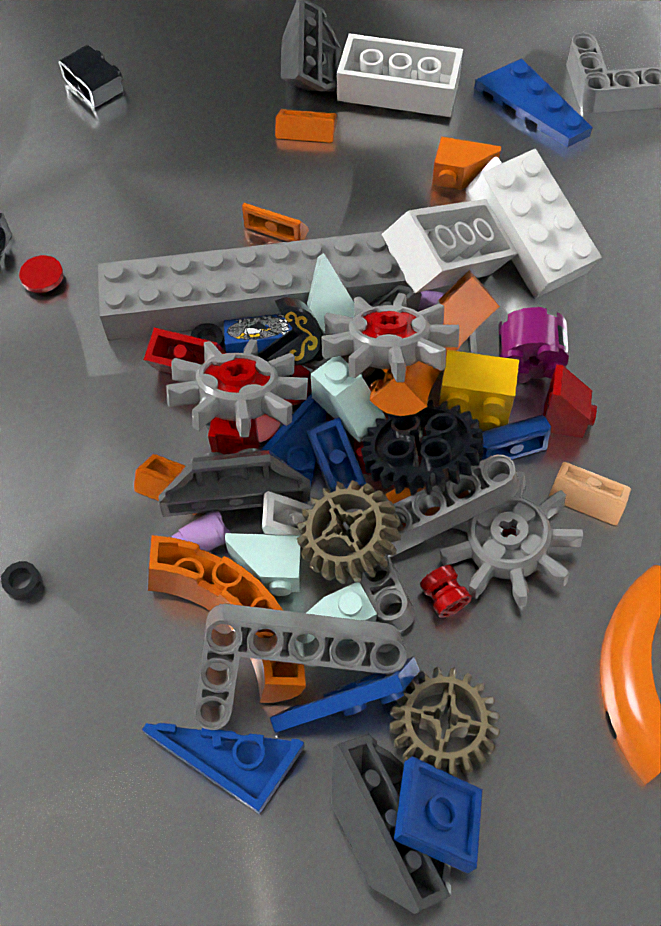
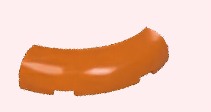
M470 270L439 299L440 304L444 306L443 325H459L458 347H444L446 348V355L447 350L457 351L467 338L500 307ZM418 361L406 367L404 382H396L391 369H383L386 376L383 381L379 379L374 383L370 394V401L388 414L397 416L416 414L427 407L429 393L441 371Z
M152 535L148 591L176 595L193 601L209 611L220 604L284 611L274 596L256 577L226 556L220 558L210 552L201 550L198 544L190 541ZM262 629L256 633L260 638H269L275 634L269 629ZM251 658L257 676L260 703H275L289 700L300 695L305 689L304 664Z
M653 565L648 568L622 596L606 628L600 659V685L605 711L609 713L612 726L617 735L616 741L621 751L645 785L661 773V703L655 688L651 659L654 633L661 615L660 565Z

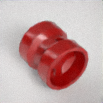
M444 565L433 570L420 582V587L425 595L433 599V608L440 618L457 613L472 600V596L466 587L460 586L457 582L458 574L452 565Z

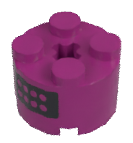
M523 308L509 313L508 321L503 324L500 321L498 324L499 357L519 360L517 383L528 382L530 378L540 379L546 377L552 379L556 364L567 366L569 360L567 321L562 314L557 312V317L547 314V308Z

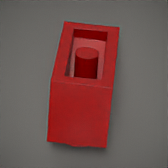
M556 364L544 401L543 416H545L551 426L550 433L583 438L588 425H594L597 414V405L591 404L592 390L564 365Z

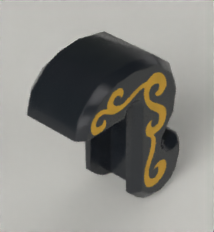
M283 297L275 300L279 311L292 329L260 351L258 357L268 362L292 353L295 356L294 366L305 365L314 360L322 349L323 333L318 321L308 306L298 299Z

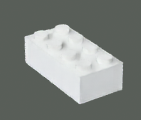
M349 33L337 71V101L451 117L460 78L463 49Z
M536 148L480 174L471 193L476 200L486 199L518 253L511 260L535 299L587 274L602 258Z
M486 199L408 210L382 233L389 252L395 257L405 275L406 282L412 287L414 293L455 284L469 270L476 278L491 275L518 254Z

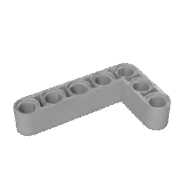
M581 32L572 37L566 66L578 105L583 111L601 113L661 108V66L607 71L595 36L590 33Z
M499 454L490 456L480 461L479 466H471V476L459 474L460 484L457 485L451 481L446 482V491H442L438 486H433L430 495H427L423 489L414 496H409L393 504L396 508L394 514L399 517L400 523H406L404 529L399 532L401 540L392 542L397 549L396 555L514 497L519 491L520 482L515 464L511 458ZM499 474L509 475L504 481H492ZM464 491H475L474 494L467 499L458 498L460 494ZM440 507V510L435 515L425 516L429 508ZM348 528L346 534L350 538V540L354 542V539L351 535L352 531L350 528ZM371 534L367 539H371L373 537V534ZM385 554L384 558L388 562L387 567L377 564L373 568L376 573L381 570L387 571L386 576L381 581L372 582L373 577H370L367 572H363L361 583L379 619L383 623L393 625L399 631H402L411 626L414 621L415 610L391 559L394 555ZM402 603V608L396 615H386L390 605Z
M233 604L217 605L211 609L206 619L194 718L202 728L208 730H218L229 722L240 657L392 674L399 671L407 660V652L401 634L395 626L387 623ZM220 624H227L233 627L234 630L223 634L216 631L215 627ZM262 629H269L275 633L269 638H260L256 635ZM303 634H310L315 637L309 643H301L296 640ZM344 639H352L355 641V643L348 648H342L337 646V644ZM384 644L395 645L389 652L382 653L377 651ZM220 662L228 666V668L217 671L212 669L210 665ZM215 700L220 702L222 705L218 707H210L206 705L205 702Z

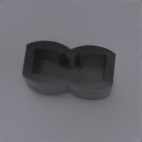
M85 45L58 61L62 77L94 108L123 92L121 83L123 76L120 70L115 65L109 64L99 50H94L89 45Z

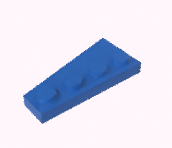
M522 58L475 79L474 89L480 93L484 91L493 95V101L501 106L504 104L509 105L516 110V116L524 121L526 119L534 121L538 124V130L565 147H569L591 135L593 127Z

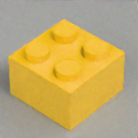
M447 350L439 405L447 401L448 409L460 405L461 413L470 411L472 419H478L479 429H482V431L508 424L516 393L519 360Z

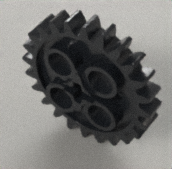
M429 400L426 408L412 415L397 416L387 413L388 419L377 418L375 420L377 427H368L369 437L362 438L364 447L361 448L366 472L371 473L373 482L381 481L383 489L394 485L396 494L401 493L405 488H409L411 496H414L419 488H424L426 494L430 495L433 486H438L442 491H446V482L451 481L457 485L460 484L459 474L471 476V466H479V456L484 454L482 429H479L478 419H472L470 411L461 413L460 405L448 409L447 401L436 407L433 400ZM424 428H425L426 436H423ZM418 456L422 457L421 464L419 463Z

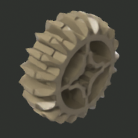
M352 480L346 489L343 483L337 481L336 491L330 492L329 489L323 487L324 497L318 500L311 497V503L314 506L312 510L302 509V515L307 521L297 523L298 530L302 534L297 538L298 545L303 549L301 551L302 557L306 562H310V568L315 573L319 574L322 572V576L326 580L331 581L336 576L339 583L346 584L351 575L355 582L361 583L363 572H367L370 577H375L376 572L373 567L377 564L387 567L388 562L384 558L385 554L396 555L397 549L392 542L401 540V534L396 529L400 526V519L394 514L396 508L391 501H386L387 497L384 492L380 490L375 492L372 485L368 483L360 487L358 482ZM349 509H359L355 512H346ZM344 522H346L349 528L351 529V535L354 539V542H352L350 538L347 536V530L344 526ZM371 534H373V537L371 538V540L369 541V543L365 546L367 538H368ZM343 551H351L354 553L348 556L330 555L333 552L339 554Z
M437 666L433 670L432 679L422 670L418 673L419 684L411 680L410 684L405 688L408 693L403 692L404 696L396 700L399 705L392 706L390 709V716L397 720L390 723L389 730L391 733L401 734L394 739V747L396 749L409 747L403 754L404 761L412 756L417 757L419 760L439 770L446 768V772L454 777L457 775L456 766H459L462 773L468 776L473 771L471 761L475 765L482 767L486 762L483 753H493L496 746L490 739H497L500 729L491 724L498 722L500 715L499 712L488 710L495 702L494 697H480L485 690L484 683L477 684L473 688L470 686L472 679L470 673L464 675L463 681L456 678L457 669L453 667L450 669L448 677H443L442 670ZM443 694L442 701L434 707L423 706L422 710L415 708L424 698ZM456 698L463 701L470 708L476 721L471 720V716L465 715L458 710ZM447 706L448 724L450 725L446 729L443 739H441L442 728H440L441 723L439 719L440 716H443ZM412 723L419 724V729L428 731L431 734L433 749L426 746L418 738ZM466 735L476 737L466 748L456 752H446L447 744L451 739L455 737L465 738Z

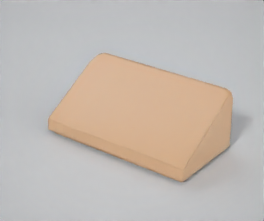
M563 462L549 497L562 490L566 494V507L611 525H617L627 505L631 488Z

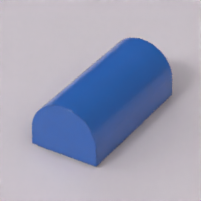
M538 415L482 431L484 454L479 456V461L497 454L505 455L513 460L547 450L551 432L549 422L545 416Z
M340 417L305 431L330 492L336 491L337 481L343 483L346 489L352 480L358 482L360 487L366 484Z

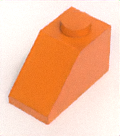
M441 136L434 161L432 185L460 190L466 188L494 157H500L501 146Z

